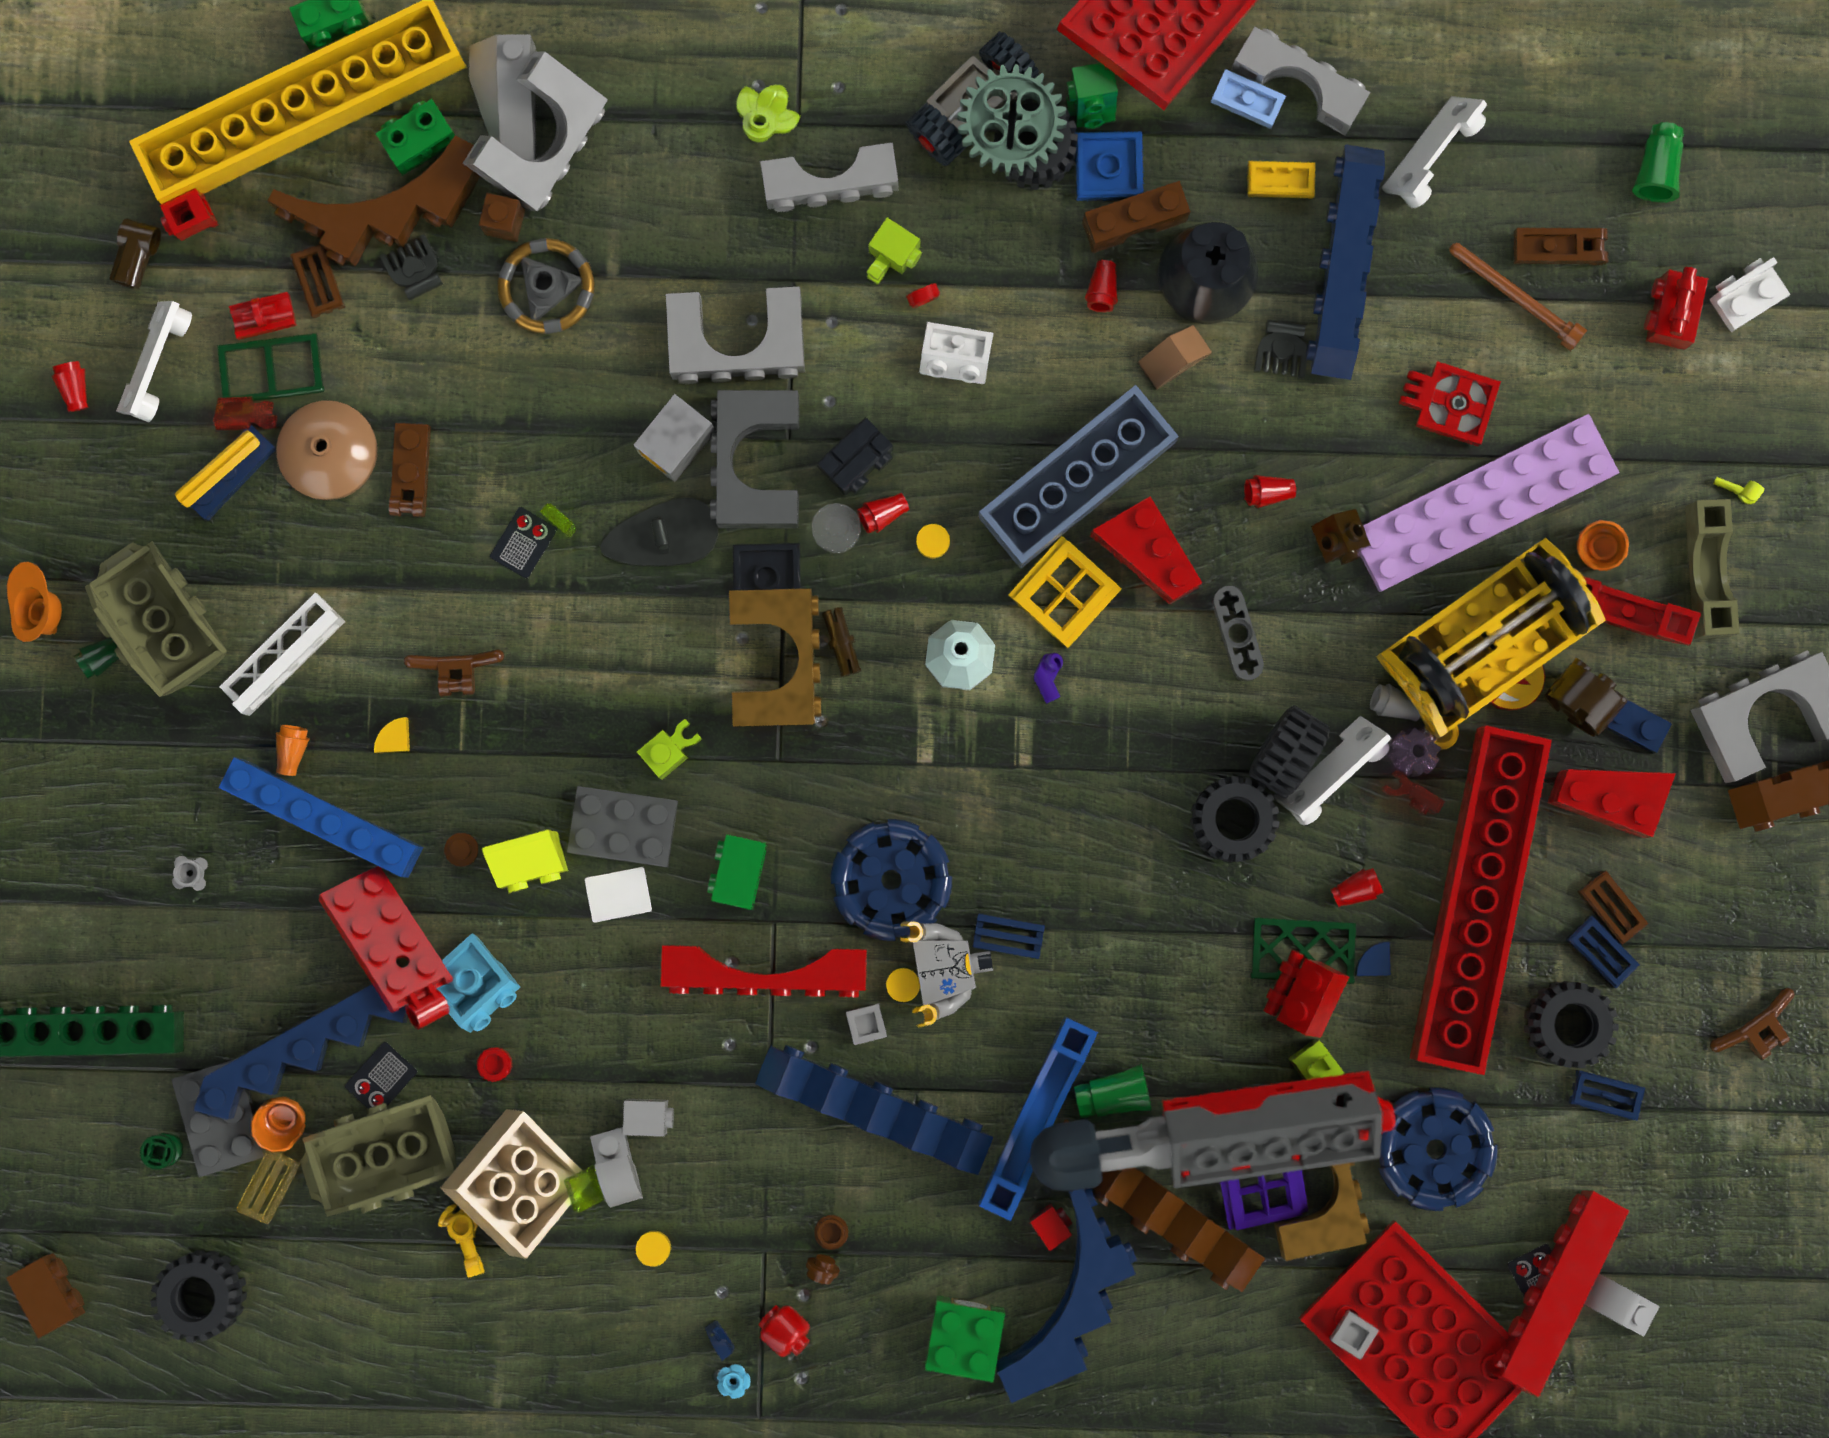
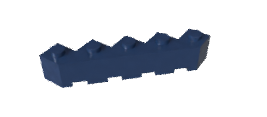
M1344 145L1342 157L1336 156L1334 162L1333 176L1338 177V192L1335 203L1329 202L1326 222L1331 223V239L1329 248L1322 249L1319 268H1324L1325 282L1322 294L1315 295L1313 314H1318V329L1315 340H1309L1306 351V360H1311V374L1351 380L1360 342V338H1358L1359 326L1363 319L1367 294L1364 291L1367 275L1370 273L1373 246L1371 245L1372 236L1377 225L1380 199H1378L1379 187L1383 181L1385 170L1384 150Z
M372 984L205 1076L194 1111L226 1120L233 1119L243 1088L268 1095L278 1094L286 1064L319 1071L321 1070L330 1039L363 1047L373 1015L406 1023L408 1017L405 1006L395 1012H390Z
M785 1045L783 1050L773 1046L769 1047L755 1081L756 1085L776 1095L798 1101L822 1114L844 1120L866 1132L888 1138L910 1150L932 1156L956 1169L979 1175L993 1140V1136L981 1131L982 1124L968 1118H964L963 1122L957 1121L938 1113V1106L919 1099L918 1104L892 1094L894 1088L875 1081L872 1086L847 1076L849 1070L839 1065L830 1063L829 1067H825L803 1058L804 1051L795 1047Z

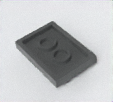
M577 786L567 853L668 867L678 801Z
M234 1060L171 1079L199 1177L268 1156L266 1150L259 1147L252 1137L251 1122L255 1110L249 1089L243 1088L233 1119L226 1120L194 1111L204 1077Z

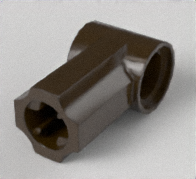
M127 218L122 221L117 234L119 249L109 280L127 288L140 289L149 258L155 255L160 244V228Z

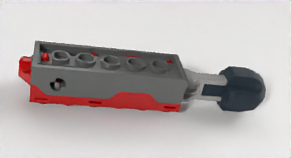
M1369 1071L1350 1072L1343 1075L1316 1077L1308 1080L1288 1083L1281 1082L1274 1085L1247 1087L1239 1090L1219 1093L1212 1092L1205 1095L1163 1100V1116L1150 1118L1139 1126L1095 1132L1094 1125L1088 1120L1058 1123L1043 1129L1036 1136L1030 1150V1164L1040 1183L1053 1190L1071 1191L1098 1187L1102 1181L1101 1172L1138 1166H1148L1157 1170L1169 1168L1174 1188L1379 1159L1381 1134L1393 1130L1395 1127V1114L1392 1104L1376 1095Z

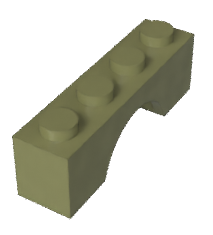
M1731 499L1697 500L1685 506L1691 605L1693 611L1701 613L1694 633V639L1728 638L1739 634L1738 603L1730 590L1727 576V550L1733 533Z

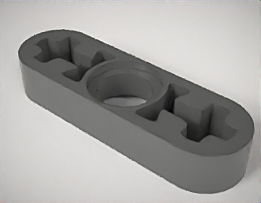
M1224 586L1213 596L1212 606L1233 674L1239 680L1252 681L1263 671L1264 663L1242 592L1234 586ZM1223 593H1228L1230 598L1235 597L1237 599V602L1232 605L1234 615L1241 612L1243 618H1234L1227 623L1224 622L1223 617H1229L1230 614L1227 606L1219 604V601L1224 598ZM1240 624L1245 627L1247 638L1244 642L1235 643L1229 638L1228 631L1232 625ZM1251 644L1252 650L1246 651L1248 660L1255 661L1256 663L1251 675H1248L1246 670L1240 671L1239 665L1243 663L1242 653L1234 655L1233 649H1242Z

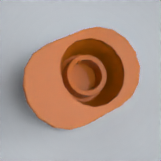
M31 562L19 563L11 571L7 582L11 625L17 639L22 642H32L41 634L52 635L57 632V626L62 616V604L55 594L48 591L44 574L37 565Z

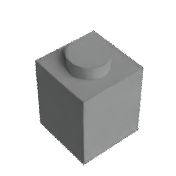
M633 1098L624 1100L623 1135L665 1136L667 1128H673L674 1108H668V1100Z

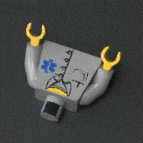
M902 922L900 926H908L910 935L908 938H900L902 942H913L923 1006L914 1008L912 1012L921 1011L924 1014V1022L917 1024L918 1027H924L933 1024L935 1020L955 1013L970 999L971 990L976 988L974 974L993 971L990 951L970 954L968 940H963L958 931L939 923L919 924L917 922Z

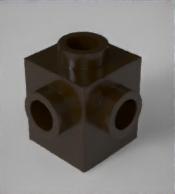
M1356 509L1332 514L1311 526L1326 563L1340 560L1341 565L1350 563L1360 558V551L1371 546Z

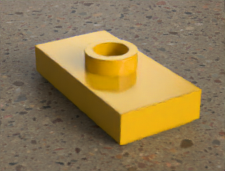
M1248 162L1247 197L1314 198V162Z

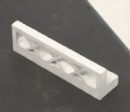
M315 592L220 688L234 701L232 705L240 713L250 716L345 621ZM318 604L325 613L312 626H307V613ZM301 620V626H295ZM289 631H301V636L287 650H283V636ZM277 643V650H270ZM265 654H277V660L264 673H259L260 659ZM253 667V673H247ZM241 678H253V684L240 696L232 689Z

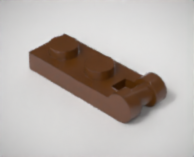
M1516 228L1514 230V264H1589L1595 266L1607 264L1608 252L1604 249V242L1608 240V229ZM1583 241L1591 242V251H1584Z
M395 423L391 497L389 500L390 516L412 513L413 517H425L431 427L428 424ZM404 492H414L413 500H403Z

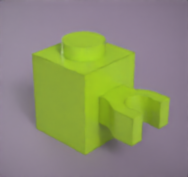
M887 217L868 244L869 253L877 259L868 269L867 278L879 285L889 267L903 274L907 266L912 269L922 255V252L919 250L920 238Z
M686 719L677 725L675 733L671 737L662 730L637 751L658 778L662 780L688 759L682 750L685 747L694 746L702 740L698 733L691 739H684L682 732L690 725Z
M1313 1039L1288 1058L1303 1080L1344 1074L1343 1070L1318 1039Z

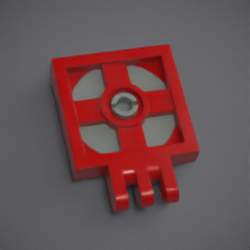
M1438 361L1434 364L1431 376L1416 371H1408L1407 379L1419 384L1416 386L1405 383L1403 391L1415 395V397L1401 396L1399 404L1420 411L1415 427L1479 447L1482 444L1501 381Z

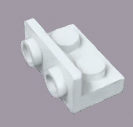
M1774 257L1765 263L1760 258L1743 269L1746 275L1736 280L1734 276H1731L1716 286L1718 293L1709 300L1730 332L1790 295L1773 269V266L1778 263Z
M928 322L921 355L920 373L935 378L943 377L961 380L966 383L984 384L993 333Z

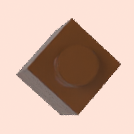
M486 193L479 226L487 236L518 242L525 210L517 199Z

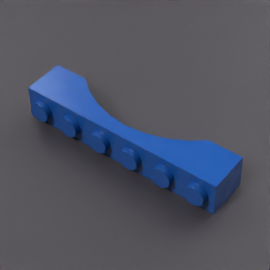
M233 758L218 787L400 877L409 878L424 848L330 804L244 759Z
M1064 1016L979 1199L980 1207L1011 1221L1033 1171L1030 1164V1150L1033 1141L1043 1129L1053 1126L1062 1104L1098 1034L1095 1030Z

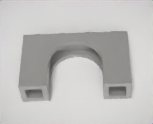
M534 51L516 80L543 99L555 116L556 135L550 149L541 157L527 161L517 156L492 136L480 135L463 162L464 165L512 199L519 200L525 209L538 211L539 208H543L549 202L552 196L550 190L556 181L561 180L568 172L570 167L568 164L574 153H578L587 141V136L585 135L590 127L596 125L603 117L605 112L603 107L608 100L545 51Z
M800 287L766 288L768 317L766 335L757 348L741 356L721 354L706 342L703 332L702 299L699 292L666 294L669 372L672 379L678 380L680 384H694L698 382V378H711L712 382L731 381L733 376H745V380L754 381L762 380L765 378V375L778 374V378L790 379L798 377V373H805Z
M1808 650L1789 658L1790 665L1780 669L1778 664L1768 667L1759 672L1760 679L1751 683L1748 678L1735 682L1728 686L1731 692L1720 697L1717 692L1709 694L1698 700L1700 706L1690 710L1725 783L1736 782L1766 768L1748 728L1750 709L1754 702L1766 692L1781 693L1792 699L1800 708L1816 742L1829 739V665L1823 652L1810 655Z

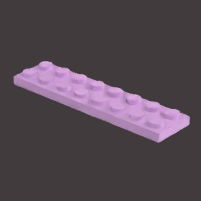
M1587 414L1363 525L1371 546L1360 551L1359 554L1380 593L1620 472L1590 415Z

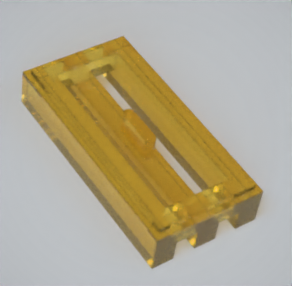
M267 1151L236 1208L237 1211L269 1225L301 1165L300 1161L294 1158L291 1159L283 1153ZM273 1160H275L276 1163L252 1208H248ZM283 1166H289L263 1214L259 1211Z

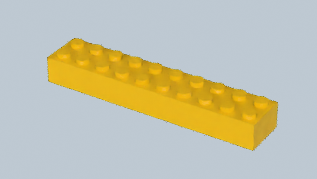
M422 0L140 135L129 142L156 199L161 204H164L194 188L198 189L202 194L207 193L466 68V65L433 0Z

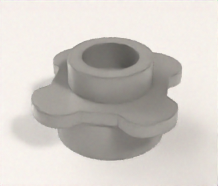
M185 856L177 857L174 861L173 886L177 889L193 887L196 891L204 889L206 886L204 871L208 867L206 859L199 857L196 860H191ZM192 870L193 875L189 877L187 872Z

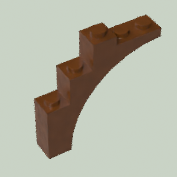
M455 135L442 155L422 175L402 188L376 199L351 204H322L297 199L273 189L267 201L276 209L274 214L277 217L291 224L295 219L304 224V231L321 239L319 243L327 251L325 255L327 258L341 266L344 265L345 261L356 266L374 233V238L383 244L392 247L393 243H396L404 248L422 214V218L438 228H440L441 224H444L452 229L481 176L463 164L474 145Z

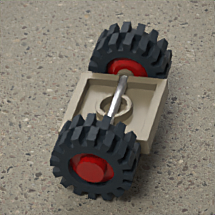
M999 31L979 50V56L982 57L983 63L974 56L968 59L906 121V127L914 135L913 138L916 142H919L924 150L926 149L928 154L943 166H948L966 148L962 146V140L968 134H958V127L966 122L957 120L958 112L967 111L960 106V100H971L966 93V88L978 89L975 83L977 76L986 82L988 80V69H991L997 76L1000 75L1001 65L1005 66L1007 73H1012L1015 64H1018L1020 74H1024L1028 67H1032L1031 77L1035 79L1040 75L1035 62L1029 58L1030 55L1026 51L1024 52L1021 49L1022 46L1019 43L1016 44L1014 39L1010 36L1008 37L1006 33ZM1016 91L1011 92L1009 111L1012 109V104L1017 102ZM993 96L987 101L988 105L994 109H1000L1006 104L1004 99L999 96Z

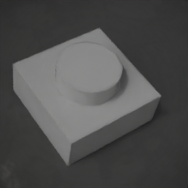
M879 1003L846 1012L854 1045L887 1037Z
M1347 1309L1329 1339L1361 1360L1379 1330Z

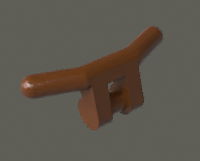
M496 649L473 655L459 656L407 655L404 658V665L408 668L438 670V691L440 697L451 696L452 692H463V695L475 694L474 668L502 662L504 660V653ZM462 669V678L451 679V670Z
M1784 988L1765 1010L1746 1024L1712 1040L1710 1043L1711 1050L1713 1052H1721L1747 1040L1753 1053L1762 1061L1771 1055L1770 1051L1777 1045L1782 1047L1790 1041L1788 1034L1776 1018L1793 1000L1795 996L1794 991L1791 988ZM1767 1028L1769 1035L1762 1039L1758 1033Z

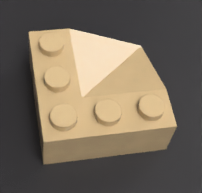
M506 1109L440 1188L508 1255L527 1259L591 1179L524 1111Z

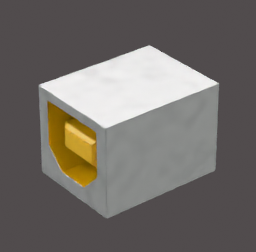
M674 394L635 442L634 447L643 458L676 482L710 440L711 433H715V430L709 420Z

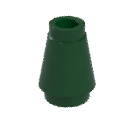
M110 637L79 648L80 652L73 657L88 679L94 675L98 677L119 659L114 650L118 646Z

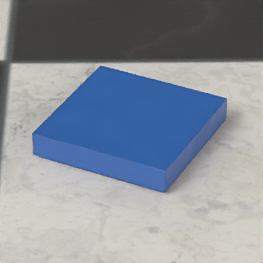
M1142 132L1076 133L1078 134L1076 147L1077 201L1123 200L1143 193Z

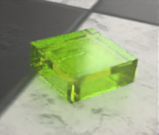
M547 503L540 511L545 518L568 538L577 530L574 523L551 503Z
M591 1166L564 1179L574 1212L580 1213L605 1200L595 1166Z

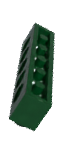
M139 1005L118 1006V1012L105 1013V1006H85L84 1013H71V1007H50V1014H37V1007L16 1008V1014H3V1008H0V1057L174 1054L184 1052V1011H173V1005H152V1012H139ZM143 1020L147 1021L151 1026V1034L147 1039L142 1037L139 1032V1026ZM76 1021L83 1027V1034L79 1040L74 1038L71 1032L72 1026ZM109 1021L114 1022L117 1027V1034L113 1039H110L105 1032L106 1024ZM42 1022L49 1028V1035L45 1040L41 1039L38 1035V1027ZM8 1023L15 1029V1035L11 1041L4 1035V1028Z

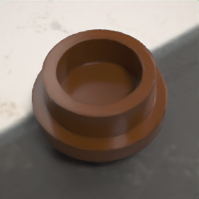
M457 833L447 840L444 852L451 864L464 867L476 860L479 846L473 836L467 833Z
M826 1215L815 1226V1239L825 1249H837L848 1238V1226L841 1217Z
M818 1254L816 1257L808 1258L806 1262L807 1276L817 1283L831 1284L833 1279L839 1275L840 1269L835 1264V1260L827 1255Z

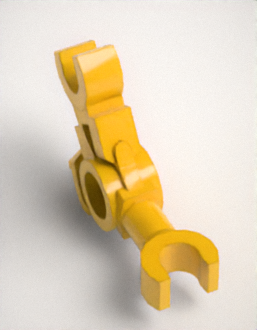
M455 1203L449 1205L443 1211L439 1218L438 1226L447 1227L450 1237L456 1241V1244L460 1243L465 1258V1270L468 1278L485 1272L473 1240L476 1237L478 1225L462 1209L454 1214L453 1211L458 1206Z

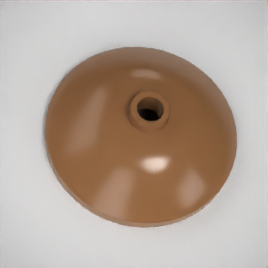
M317 401L298 409L285 422L277 440V461L284 478L300 493L318 500H336L354 493L369 479L377 460V441L371 425L357 410L337 401ZM320 441H326V449L318 452L317 444Z

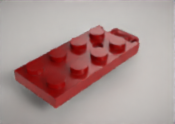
M376 866L319 895V902L390 1012H395L405 1006L407 1017L417 1030L449 1014L448 1003L437 988L452 982L453 977L381 867ZM398 958H405L409 965L404 968L399 967L396 964V960Z

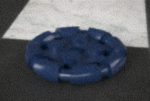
M887 819V823L874 825V822L866 824L846 839L848 843L841 853L837 852L831 869V884H834L836 897L833 899L836 907L851 926L855 924L864 931V935L870 938L896 941L895 938L909 936V927L900 926L901 923L893 924L891 914L904 912L906 922H917L919 924L935 923L937 921L935 917L942 907L946 908L952 890V876H949L947 863L950 862L942 845L932 834L928 836L919 830V825L912 822ZM890 836L892 846L879 848L877 838ZM911 840L922 847L916 856L905 849ZM858 850L868 855L863 860L861 866L852 861ZM934 866L936 879L925 880L923 867ZM888 870H895L901 875V884L895 890H888L882 885V876ZM858 880L860 893L849 894L847 881ZM922 893L931 899L924 910L915 905ZM867 904L878 911L872 920L861 913Z
M1429 1087V1091L1421 1093L1415 1090L1404 1095L1392 1105L1395 1114V1127L1392 1131L1381 1134L1379 1158L1381 1167H1378L1379 1173L1387 1187L1397 1197L1401 1195L1409 1200V1205L1428 1211H1443V1207L1453 1205L1455 1208H1458L1477 1197L1484 1190L1482 1185L1487 1177H1492L1498 1155L1497 1143L1493 1142L1491 1133L1494 1131V1128L1483 1109L1476 1102L1470 1103L1464 1099L1462 1093L1441 1087ZM1432 1105L1434 1115L1422 1117L1421 1106ZM1455 1109L1464 1114L1459 1123L1449 1118ZM1402 1119L1409 1123L1403 1135L1396 1131ZM1478 1134L1480 1146L1472 1147L1468 1136ZM1434 1139L1441 1140L1444 1145V1152L1438 1158H1430L1426 1151L1428 1143ZM1401 1150L1404 1161L1394 1163L1391 1152ZM1468 1163L1476 1168L1470 1179L1461 1174ZM1412 1174L1421 1179L1416 1189L1408 1184ZM1449 1183L1450 1192L1440 1194L1437 1184Z

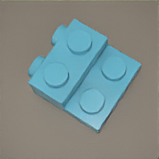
M473 933L442 960L453 977V981L437 988V990L445 997L449 1006L450 1016L459 1027L469 1033L473 1030L480 1031L491 1022L490 1015L498 1007L505 1008L515 1001L517 997L515 992L520 988V985Z

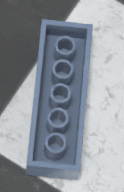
M1135 385L980 510L978 518L1021 569L1173 446L1179 436L1137 385Z

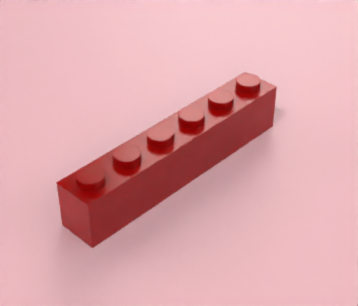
M1582 1190L1581 1193L1576 1194L1569 1206L1571 1214L1566 1224H1562L1556 1231L1554 1236L1556 1244L1551 1254L1546 1255L1539 1266V1273L1541 1275L1536 1285H1532L1526 1292L1523 1301L1526 1305L1521 1315L1515 1317L1509 1327L1508 1334L1511 1336L1505 1348L1501 1347L1493 1360V1365L1495 1366L1492 1372L1493 1375L1529 1395L1539 1397L1629 1213V1210L1595 1191Z

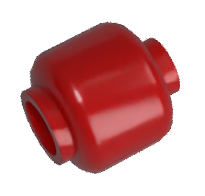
M777 1305L774 1306L759 1323V1326L762 1328L760 1332L761 1340L780 1357H786L792 1352L797 1356L810 1342L806 1337L810 1330L809 1323L789 1305L781 1308Z

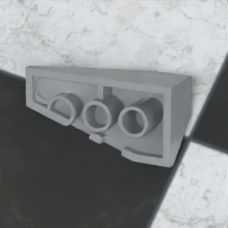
M530 34L495 35L469 46V79L488 136H492L522 159L527 161L534 160L536 145V94L516 79L532 53L536 51V46Z

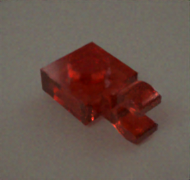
M252 397L218 398L213 421L216 430L250 429L251 422L256 423L262 428L272 429L276 427L278 417L277 415H270L273 413L274 403L271 401L253 403Z
M1394 770L1391 775L1399 780V787L1396 790L1387 785L1382 787V791L1388 796L1404 795V797L1410 800L1409 806L1424 816L1428 812L1430 814L1439 813L1445 803L1444 800L1424 787L1410 781L1403 772Z

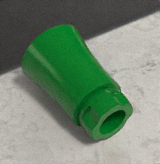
M1660 122L1659 124L1652 125L1649 138L1646 140L1641 167L1632 189L1633 194L1638 198L1652 202H1671L1680 197L1679 177L1684 146L1682 142L1684 130L1682 127L1670 122Z
M1142 1064L1110 1076L1089 1080L1087 1084L1074 1087L1081 1118L1091 1117L1096 1114L1097 1117L1132 1111H1152Z

